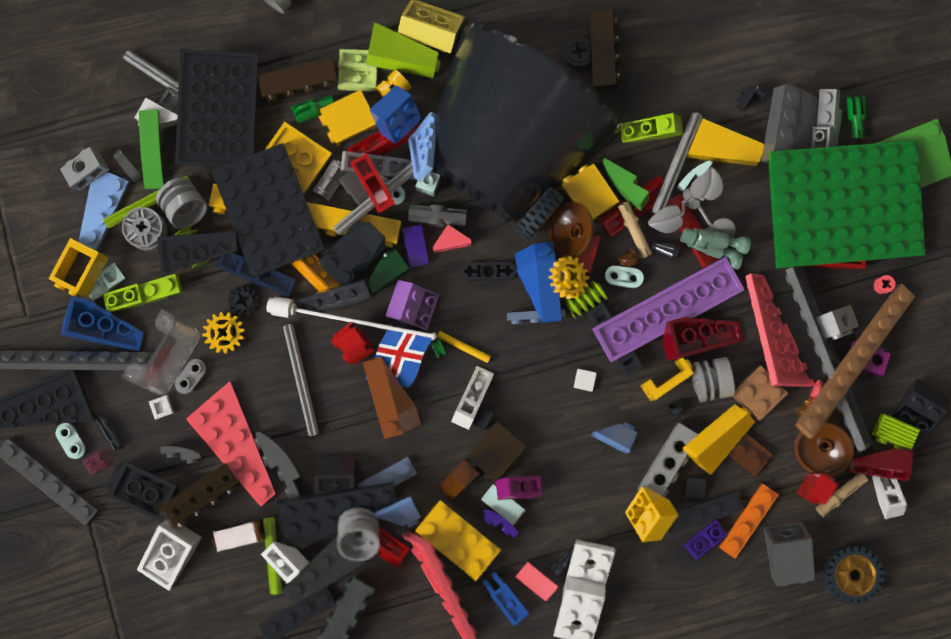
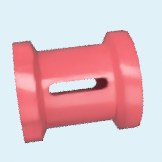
M888 275L882 276L874 282V290L878 294H886L895 288V280ZM884 281L886 282V285H885L886 288H883V287H882V286H883V283H882V282H884Z

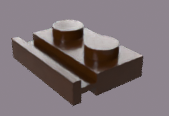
M747 433L728 454L754 477L773 456Z

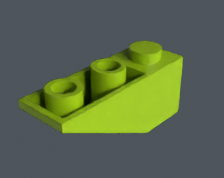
M674 113L620 124L622 143L683 135L681 116Z

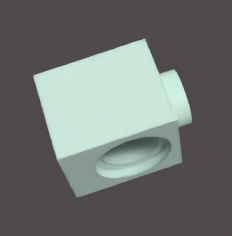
M431 172L421 182L417 181L416 191L434 196L440 181V175Z

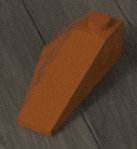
M377 357L364 361L363 366L384 439L404 434L421 425L416 405L398 382L383 358Z

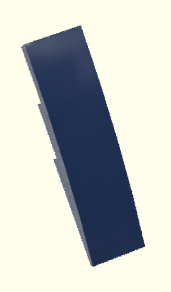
M235 253L220 256L215 265L220 269L286 297H289L296 279L275 270L252 278L245 257Z

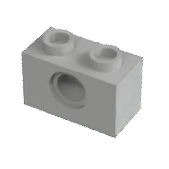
M89 147L82 150L74 159L67 161L60 170L69 186L81 191L107 172L109 168L101 153Z
M851 305L816 317L824 339L832 337L833 340L853 333L852 329L859 327Z

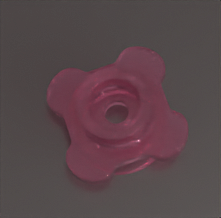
M94 452L92 456L83 460V464L88 469L90 475H95L98 470L105 469L106 463L101 460V455L98 452Z

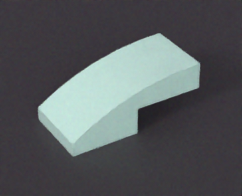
M709 160L694 168L684 177L676 189L683 192L692 178L697 179L704 174L713 162Z
M115 263L102 270L89 294L93 302L125 280V277Z
M492 485L481 499L513 526L525 512L513 500H498L495 485Z

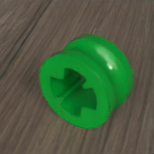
M437 339L436 343L431 342L437 358L441 354L446 355L440 339Z

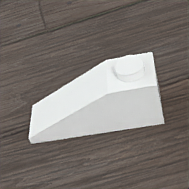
M478 366L476 367L451 422L469 430L494 376L493 373Z
M872 476L884 518L888 519L904 515L907 504L897 479Z

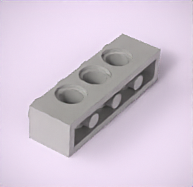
M676 423L637 489L640 490L641 487L645 486L666 497L669 492L667 487L670 482L674 483L679 476V473H677L680 466L684 467L689 459L684 450L682 452L676 451V442L681 441L685 447L698 434L684 425ZM669 457L674 460V466L671 469L665 466V460ZM658 474L664 476V483L662 485L655 483V477Z

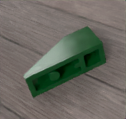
M389 250L382 255L383 259L379 261L370 277L368 284L373 295L410 271L397 250L393 252Z

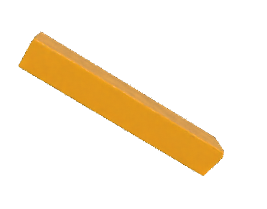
M316 255L292 263L319 292L341 286L323 269L319 263L320 259Z

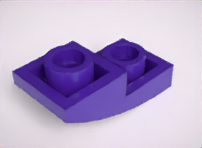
M421 224L402 227L409 267L429 264Z
M489 509L483 510L485 513L483 518L489 526L493 524L496 527L502 523L503 526L500 528L507 537L511 535L514 538L519 534L515 527L501 515Z
M715 519L689 539L684 546L694 559L697 560L710 548L723 540L728 533Z

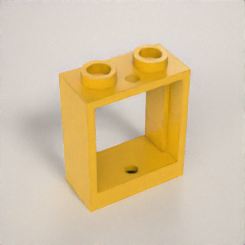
M70 238L49 279L55 282V287L63 291L66 288L69 289L68 294L79 298L81 295L88 298L109 257ZM81 252L91 257L77 286L74 287L64 282V279L77 254Z

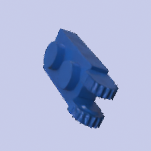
M494 571L492 577L498 582L500 587L494 591L486 579L482 583L491 593L490 596L513 626H515L527 617L529 613L508 585L503 583Z

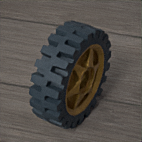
M550 187L514 230L528 241L549 219L564 198Z
M846 546L834 551L832 556L828 557V562L824 566L823 576H825L824 582L827 585V589L834 597L849 604H863L866 601H871L873 597L879 594L878 591L882 589L881 584L882 582L884 583V570H882V564L879 562L878 557L871 551L859 546ZM852 570H856L858 574L855 580L850 578Z

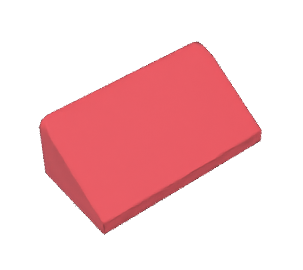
M528 561L516 575V578L545 601L558 588L554 582Z

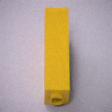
M702 119L686 157L756 166L762 160L764 144Z
M734 404L691 440L683 450L699 467L711 475L755 423L750 416L752 413L744 406L740 408Z

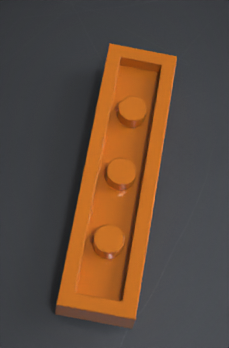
M761 484L744 508L745 510L742 511L729 530L728 535L719 545V548L736 559L778 497V494L764 484Z

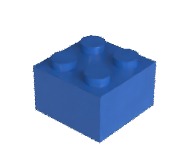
M397 85L369 110L380 134L395 144L422 119L412 95Z

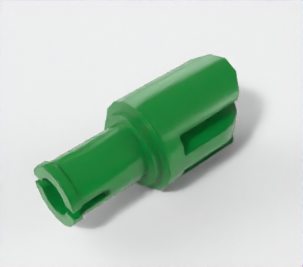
M329 95L317 101L309 99L291 107L297 123L301 124L318 117L320 109L334 103L332 96Z
M854 96L853 106L852 98L846 97L848 120L852 122V139L865 138L863 121L867 118L866 96H861V99L859 96Z

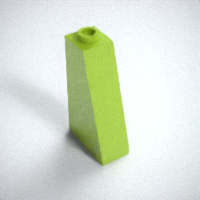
M374 23L366 65L433 78L435 71H439L440 60H437L438 52L380 24Z

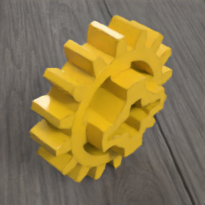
M572 256L560 258L558 259L559 261L553 263L554 268H550L553 275L549 276V279H553L550 286L556 287L555 293L560 292V297L566 296V299L576 298L580 294L585 293L583 288L588 287L585 280H588L589 277L585 276L588 270H583V262L578 264V258L572 259Z
M220 312V317L213 314L214 320L207 319L206 321L209 323V326H203L207 333L202 335L208 337L205 344L211 343L210 349L217 348V353H220L222 349L225 354H228V349L234 352L235 345L241 346L239 340L245 339L241 336L245 329H240L243 323L236 322L238 317L234 316L231 318V313L229 312L226 316H224L223 312ZM223 320H227V321H228V322H226L225 324H222V325H219V324H218L219 321H223ZM234 328H236V337L233 336ZM212 329L215 331L214 338H212ZM222 329L226 330V333L228 334L226 337L221 336L222 333L220 331ZM224 341H229V342H230V344L225 345V346H221V345H220V344H222Z

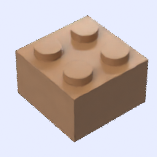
M758 366L734 388L735 393L733 397L742 407L744 406L752 413L751 416L756 421H759L788 393L781 386H772L769 373L762 366Z

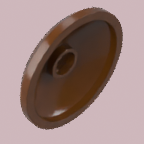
M568 202L563 204L556 210L549 225V242H553L555 254L560 258L572 256V259L581 257L588 250L594 235V222L590 211L580 203Z
M824 422L813 438H808L800 431L795 440L794 452L799 464L809 473H826L830 476H835L842 473L850 465L854 454V446L851 437L842 427L831 422ZM827 442L829 446H824L822 443Z

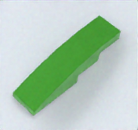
M139 110L144 188L161 189L164 185V161L159 110Z

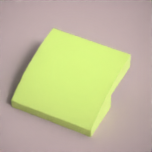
M340 49L338 90L376 91L377 67L366 65L369 50Z

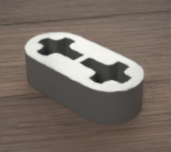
M120 149L112 154L114 159L134 182L142 177Z

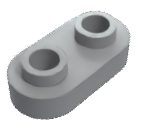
M193 359L186 365L175 381V387L178 392L189 394L196 388L207 372V366L202 360ZM195 365L199 366V370L197 372L193 371V367ZM183 381H187L188 383L187 387L183 388L181 385Z

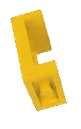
M361 90L320 109L322 115L319 118L322 125L328 126L330 132L327 135L331 143L335 142L337 147L341 145V142L370 128L371 130L378 128Z
M586 164L578 170L580 173L574 177L571 174L562 180L564 182L561 185L562 190H565L572 202L584 205L590 211L593 220L619 203V200L594 164L591 166Z
M680 358L676 360L675 364L680 369V372L658 388L655 387L651 379L640 385L650 401L658 399L694 374L692 371L693 366L688 359Z

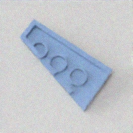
M432 111L408 138L414 178L420 182L425 177H428L433 169L436 114Z
M105 172L90 184L79 243L98 251L108 230L103 219L117 211L129 186V181Z

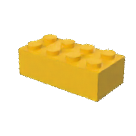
M441 500L415 530L475 581L500 552V548Z

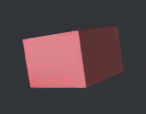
M447 225L433 246L434 253L471 246V239L450 225Z

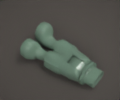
M685 228L680 238V241L687 243L688 247L704 252L708 256L718 259L722 256L729 258V263L733 269L741 267L743 254H747L751 246V239L748 237L730 238L728 233L707 229L697 230V228L691 230Z

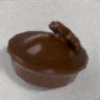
M630 248L631 252L617 257L621 265L632 267V265L639 263L641 255Z

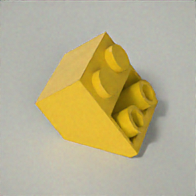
M645 486L641 487L625 511L642 542L661 540L678 516V513L668 499Z

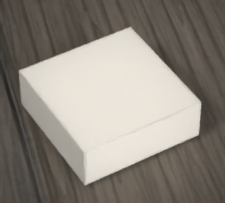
M577 369L573 388L592 392L596 373Z
M168 395L149 401L155 420L174 414Z

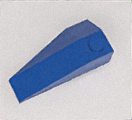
M553 242L532 244L515 254L517 274L521 278L542 323L562 321L559 292H554L556 287L550 286L553 279H549V276L553 275L550 268H554L553 263L556 262Z
M71 296L60 335L140 351L144 333L119 319L111 312L101 308L91 300Z

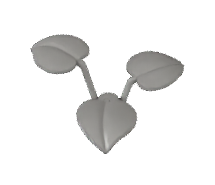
M710 167L692 183L691 187L683 191L684 201L681 202V212L678 206H667L658 211L648 221L649 226L663 233H672L682 226L683 219L681 216L684 215L687 206L691 209H699L710 226L707 230L728 233L730 238H734L736 231L734 223L728 218L717 219L712 224L700 205L701 201H704L705 198L714 200L723 191L721 177L713 167Z

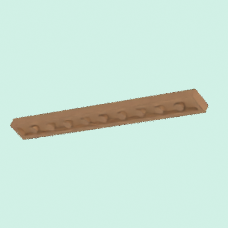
M902 283L897 285L795 426L808 438L815 436L914 299L915 295Z

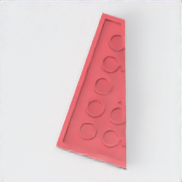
M749 274L745 276L772 386L811 387L815 385L813 379H809L805 371L808 369L805 362L802 363L798 356L799 349L787 323L783 324L779 316L782 314L780 309L776 308L772 301L773 294L764 275Z
M229 381L186 420L220 460L228 465L238 481L262 507L276 495V492L241 409L233 385Z
M410 531L402 534L405 540L412 543L414 548L411 551L414 556L423 562L421 568L436 594L439 593L445 600L442 604L449 614L454 616L452 622L462 639H476V631L471 624L469 625L467 621L468 615L459 605L460 598L455 591H452L450 587L452 582L442 570L444 566L441 560L436 558L434 554L436 552L434 545Z

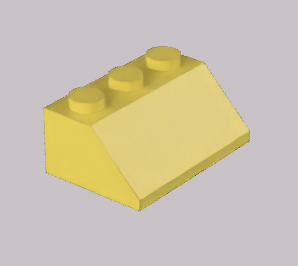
M411 0L401 16L398 33L424 46H431L441 52L451 53L465 17L417 0Z

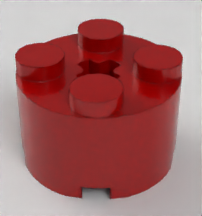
M349 322L333 335L334 338L331 339V342L337 349L340 348L343 351L342 357L348 364L358 365L374 353L375 349L370 348L372 343L360 328L358 330L354 328L356 323Z

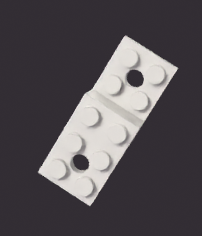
M576 539L564 584L562 604L554 630L555 637L564 639L594 638L605 599V586L615 548ZM588 559H593L596 561V563L590 565L586 563V561ZM579 620L582 624L574 625L572 622Z

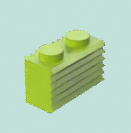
M880 414L872 436L876 437L875 441L886 445L888 442L893 444L894 449L911 451L920 429L886 414Z

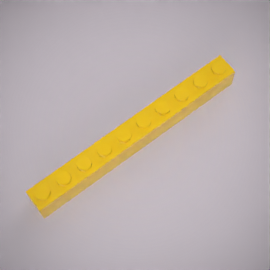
M213 183L209 207L215 213L224 214L227 210L217 184ZM307 202L317 230L325 231V234L329 236H337L334 226L352 212ZM369 214L359 219L360 222H370L386 237V247L392 248L393 245H398L402 226L401 221Z

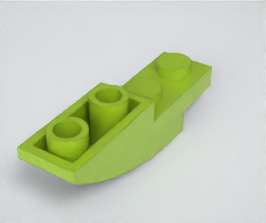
M173 274L146 283L134 284L104 293L103 298L106 310L114 312L164 300L183 292L178 274Z

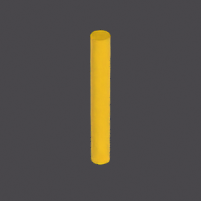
M439 331L437 335L438 339L486 363L491 358L490 355L442 331Z

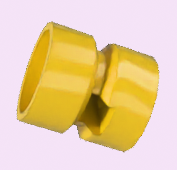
M394 70L388 76V81H382L376 87V90L384 97L391 90L390 86L395 87L397 85L406 92L412 87L401 73Z

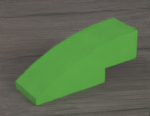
M604 158L605 172L615 189L631 205L642 211L650 199L649 192L637 185V176Z

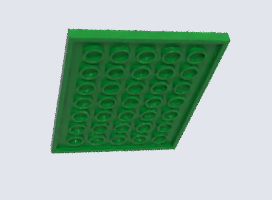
M918 140L768 152L776 268L925 255Z

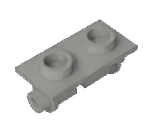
M333 159L313 192L328 201L340 185L338 179L348 172L341 170V162Z

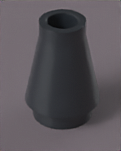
M655 240L651 251L656 252L669 261H677L681 246H678L677 243Z

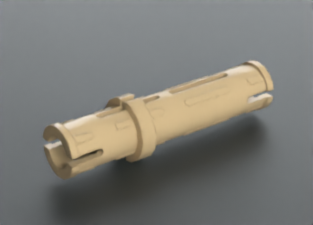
M629 201L622 203L623 205L620 204L618 209L625 221L623 223L628 227L641 258H645L651 255L652 251L637 222L639 219L634 215Z
M856 474L832 494L826 505L819 504L815 507L817 512L822 517H825L832 509L841 506V502L868 482L864 474Z

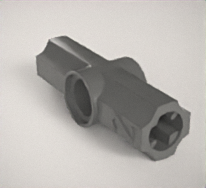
M410 205L408 222L428 223V225L444 227L445 225L465 227L467 210L452 209L442 205H430V207Z

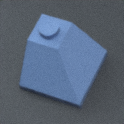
M624 422L623 425L617 424L594 431L591 436L623 453H629L637 432L633 431L635 427Z
M412 496L374 513L377 518L401 526L407 524L408 528L419 523L418 519L421 518Z

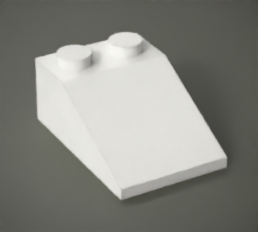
M165 520L158 526L137 570L167 590H170L193 555L202 537L185 526L179 529L176 526L172 529Z

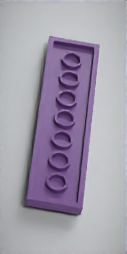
M724 257L594 327L592 330L609 361L613 362L663 335L667 321L682 317L694 318L744 291V288L727 257Z

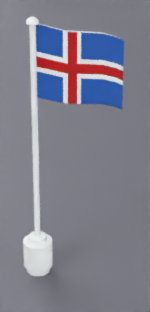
M275 296L274 298L270 297L267 302V312L274 316L291 318L296 312L388 329L378 346L375 358H383L402 387L409 388L413 383L431 340L437 338V334L434 332L433 334L299 309L294 304L293 299Z

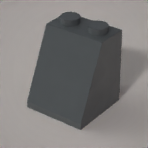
M802 521L764 527L771 577L775 585L788 586L794 583L803 584L808 581H814L812 538Z

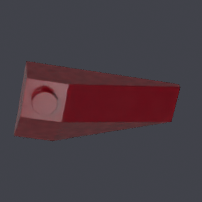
M682 317L666 322L663 346L667 361L743 341L739 322Z

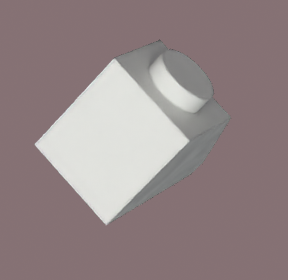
M145 98L139 110H159L160 129L177 124V114ZM139 111L137 112V114H136V116H135V119H136L138 122H139Z
M277 542L272 543L261 554L287 583L309 564L296 548Z

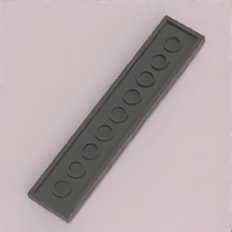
M802 266L789 268L786 270V280L793 287V298L801 307L800 315L803 321L807 322L809 327L807 328L808 335L815 342L816 346H814L817 356L822 359V370L830 378L840 365V359L831 337L826 339L823 337L816 317L821 316V312ZM849 387L837 404V407L844 414L845 418L843 421L847 430L850 429L853 446L857 447L858 451H862L871 446L873 441L852 389Z

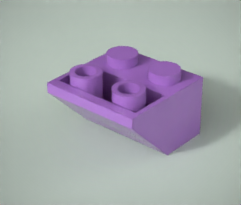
M398 280L386 317L427 331L439 295L416 284Z

